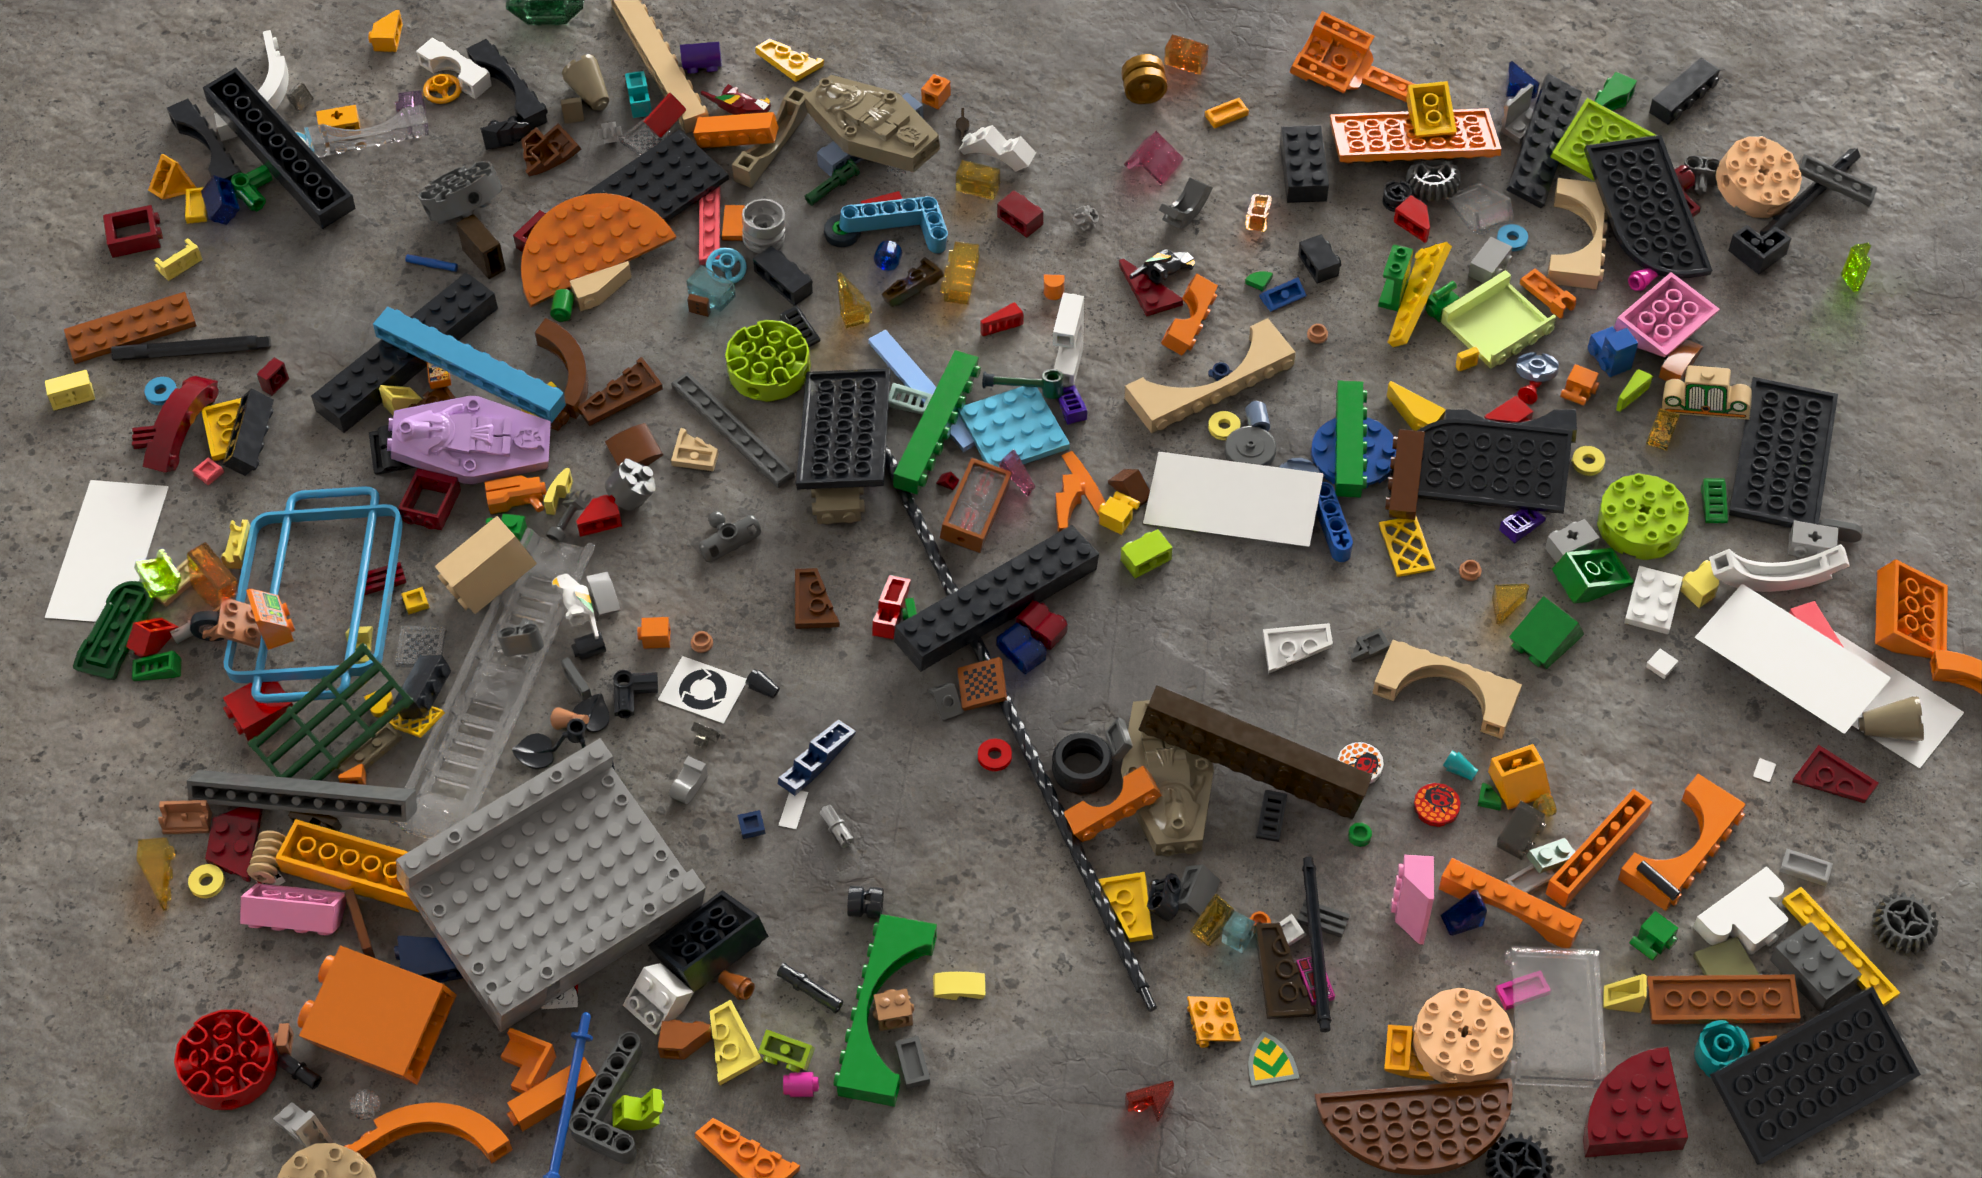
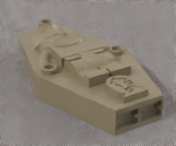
M830 75L828 78L821 79L819 85L805 96L808 114L849 155L915 172L940 150L939 135L900 94L894 91Z
M1150 700L1133 702L1128 728L1133 747L1123 757L1121 789L1123 788V777L1139 767L1144 766L1151 773L1162 796L1157 798L1153 804L1138 809L1134 815L1155 856H1172L1178 853L1194 854L1197 851H1202L1213 783V763L1206 758L1191 754L1187 750L1169 745L1163 740L1147 736L1138 729Z

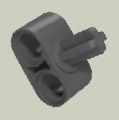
M1690 155L1685 159L1684 165L1688 167L1685 172L1688 170L1693 172L1695 176L1694 191L1698 195L1706 193L1707 185L1717 184L1715 175L1720 163L1719 159Z
M523 618L519 625L503 628L497 633L505 656L534 653L544 647L537 624H534L532 620Z

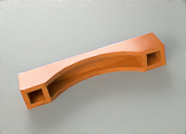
M1451 858L1441 877L1439 890L1460 900L1482 902L1502 909L1530 925L1548 942L1567 951H1570L1579 933L1583 919L1454 858Z

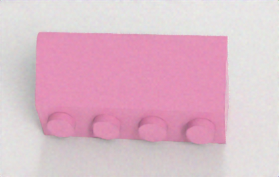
M1404 855L1403 864H1398V875H1396L1393 898L1391 899V912L1395 913V922L1418 944L1424 945L1434 901V856Z
M256 883L241 896L240 924H247L250 928L266 926L276 931L294 929L297 933L314 931L319 935H331L340 927L347 900L344 892Z

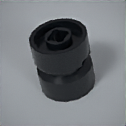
M850 886L847 904L848 916L862 917L863 914H866L868 918H880L883 912L884 889L870 887L868 890H865L862 886Z

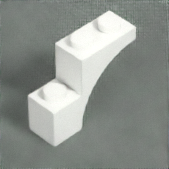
M993 125L986 128L982 127L972 134L968 133L962 139L963 143L959 148L964 155L981 153L995 157L1006 163L1015 172L1028 167L1036 154L1021 136L1006 140Z

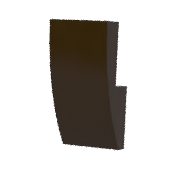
M292 811L288 814L293 823L297 819L338 832L342 828L339 820L330 815Z

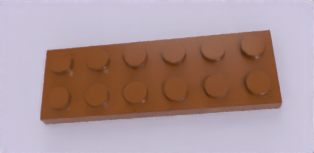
M181 292L65 328L64 332L73 361L77 364L111 353L112 346L137 345L197 325L186 293Z
M1795 974L1647 976L1651 1024H1709L1719 1020L1727 1021L1728 1023H1799L1801 1019Z

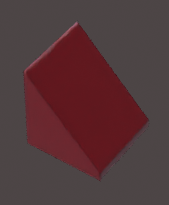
M950 471L941 474L936 484L954 490L960 480Z

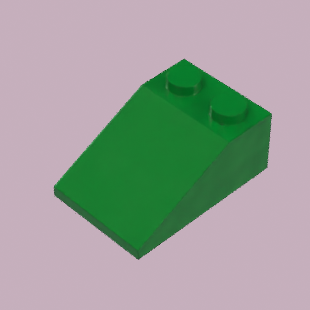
M1613 548L1566 552L1552 568L1558 581L1562 584L1568 597L1574 604L1593 601L1634 583Z

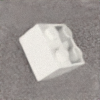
M659 963L642 969L623 1006L657 1035L660 1033L662 1021L677 1018L684 1011L694 992L664 965Z

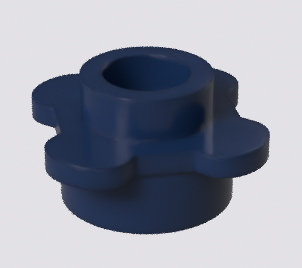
M1219 362L1213 366V369L1208 371V375L1219 381L1233 371L1229 369L1226 363Z

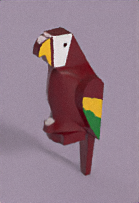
M729 84L724 88L721 96H714L705 91L700 92L702 96L733 115L767 113L771 109V103L767 97L765 100L754 99L748 94L738 92L737 87L733 88Z

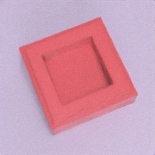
M209 457L192 470L193 474L208 486L224 473L223 468Z

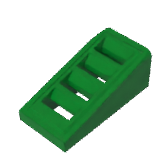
M1703 479L1701 493L1705 523H1727L1725 479ZM1710 512H1721V514H1710Z
M174 650L135 659L132 665V680L144 681L180 677L182 659ZM142 666H145V672H142Z

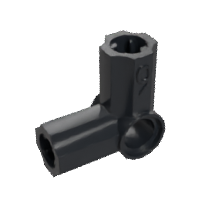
M619 670L615 673L613 677L615 716L629 718L634 715V694L658 693L657 672L631 673L628 670ZM623 682L628 683L627 685H624V686H623V685H620V683H623Z

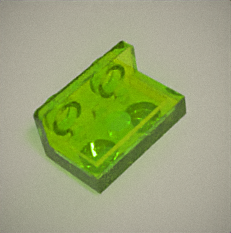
M159 549L154 559L135 561L134 569L152 598L177 594L179 584L181 583V575L175 569L171 558L167 556L164 549Z

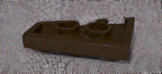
M924 257L917 269L912 267L905 279L897 280L881 295L884 301L891 307L898 306L907 298L919 294L927 286L936 284L939 279L944 277L942 270Z

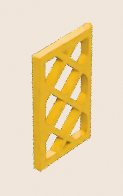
M1417 516L1415 520L1393 519L1379 522V527L1397 577L1435 570ZM1414 522L1415 532L1404 527V525ZM1392 526L1397 530L1391 536L1387 534L1385 527ZM1400 531L1411 536L1407 543L1396 538ZM1415 538L1420 540L1421 550L1410 545ZM1393 542L1403 547L1399 554L1393 551L1391 545ZM1407 549L1418 554L1414 561L1403 557ZM1422 556L1427 559L1429 565L1421 566L1417 562ZM1399 560L1410 565V567L1400 570Z

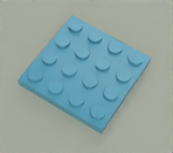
M1022 386L964 405L963 409L958 408V413L974 440L978 452L984 462L1009 470L1070 449L1068 439L1037 387Z

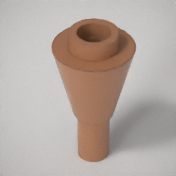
M557 707L552 711L550 721L554 729L561 730L567 728L568 722L575 718L581 719L587 724L589 716L577 715Z

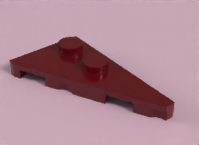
M1124 258L1119 260V267L1146 317L1183 306L1182 297L1161 283L1156 285L1148 279V275L1141 274L1130 279V274L1138 268Z

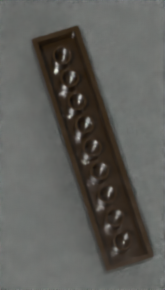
M1158 685L1155 687L1138 729L1147 736L1163 740L1169 745L1187 750L1189 753L1206 758L1212 763L1223 765L1234 772L1247 775L1255 781L1271 785L1277 790H1283L1298 799L1307 800L1320 808H1326L1352 820L1366 795L1373 776L1363 770Z

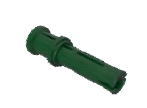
M852 160L846 161V165L839 170H834L830 178L804 196L807 203L813 206L839 185H846L850 178L860 174L858 166Z

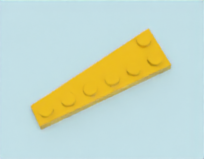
M1448 242L1422 248L1415 254L1416 260L1387 342L1392 347L1407 344L1452 248Z

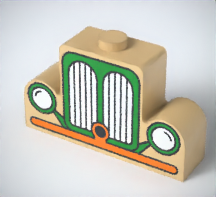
M1687 366L1685 383L1678 379H1670L1665 383L1662 413L1749 420L1752 390L1744 384L1730 386L1731 370L1728 368Z

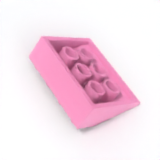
M1671 272L1617 318L1614 329L1620 331L1628 328L1638 342L1637 348L1666 357L1718 313L1720 309Z

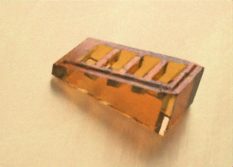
M1252 195L1246 216V229L1266 230L1273 196Z

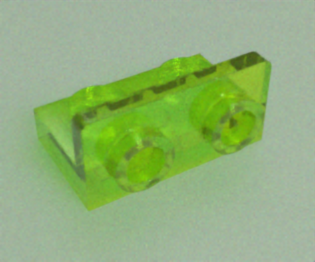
M1869 242L1856 244L1851 247L1841 272V276L1853 292L1861 290L1872 263L1867 256L1871 247Z

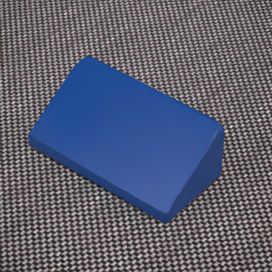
M1299 277L1259 295L1270 312L1307 296Z

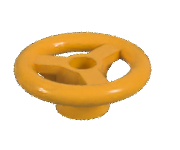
M450 74L435 75L429 78L423 86L425 98L435 104L450 103L458 98L462 91L459 79ZM455 83V92L448 96V88ZM429 91H437L443 98L433 97Z

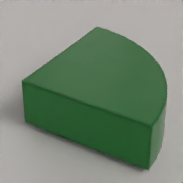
M1267 271L1254 272L1245 279V284L1264 291L1273 278V273Z
M1482 783L1477 806L1500 811L1502 806L1501 798L1493 790V787Z

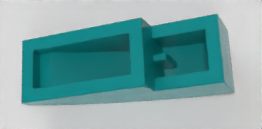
M644 71L626 73L625 78L633 118L649 116L652 109Z

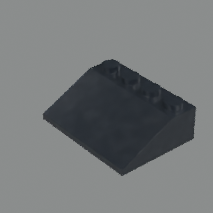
M722 890L651 942L648 947L670 972L693 992H696L734 962L740 960L754 947L760 945L769 936L760 917Z

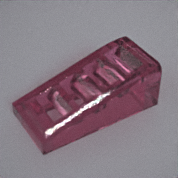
M1013 449L1002 459L999 467L1012 472L1011 480L1029 496L1036 486L1018 454Z

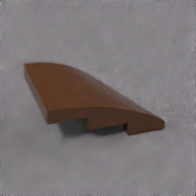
M559 123L545 135L536 127L521 140L527 168L525 171L529 177L546 172L562 164L582 150Z

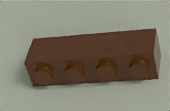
M1399 429L1398 437L1394 436L1392 449L1396 450V457L1391 456L1390 469L1394 470L1393 477L1389 476L1388 489L1392 491L1391 497H1386L1385 510H1389L1390 518L1415 520L1425 438L1424 431Z

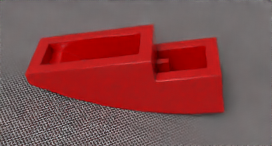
M889 575L873 620V636L894 639L895 626L900 623L902 608L905 607V599H907L911 579Z

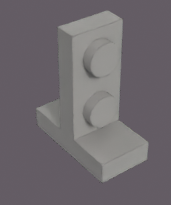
M293 1102L273 1118L279 1127L305 1148L316 1143H334L316 1115L310 1110L305 1113Z

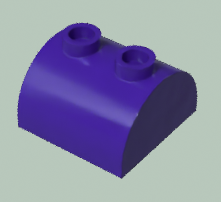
M719 42L680 45L682 68L687 70V74L699 73L701 68H706L707 72H716L718 67H722Z

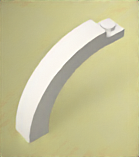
M1841 544L1804 559L1780 563H1763L1747 560L1736 555L1730 549L1709 557L1713 575L1717 579L1735 588H1739L1743 584L1751 590L1759 592L1788 591L1816 585L1833 579L1832 573L1850 566L1845 548Z

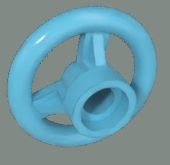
M731 248L716 249L706 260L708 275L719 284H735L746 273L747 265L744 257L738 251ZM718 255H721V256L719 257V260L714 259V258L717 257ZM739 261L740 271L735 277H732L731 270L735 263ZM712 266L719 267L725 273L726 279L717 276Z

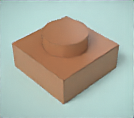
M289 1023L279 1024L278 1033L274 1034V1046L278 1048L281 1055L287 1053L291 1056L294 1033Z

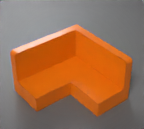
M509 1028L507 1033L510 1040L501 1055V1059L520 1067L511 1084V1088L517 1092L524 1093L543 1082L556 1059L553 1044Z

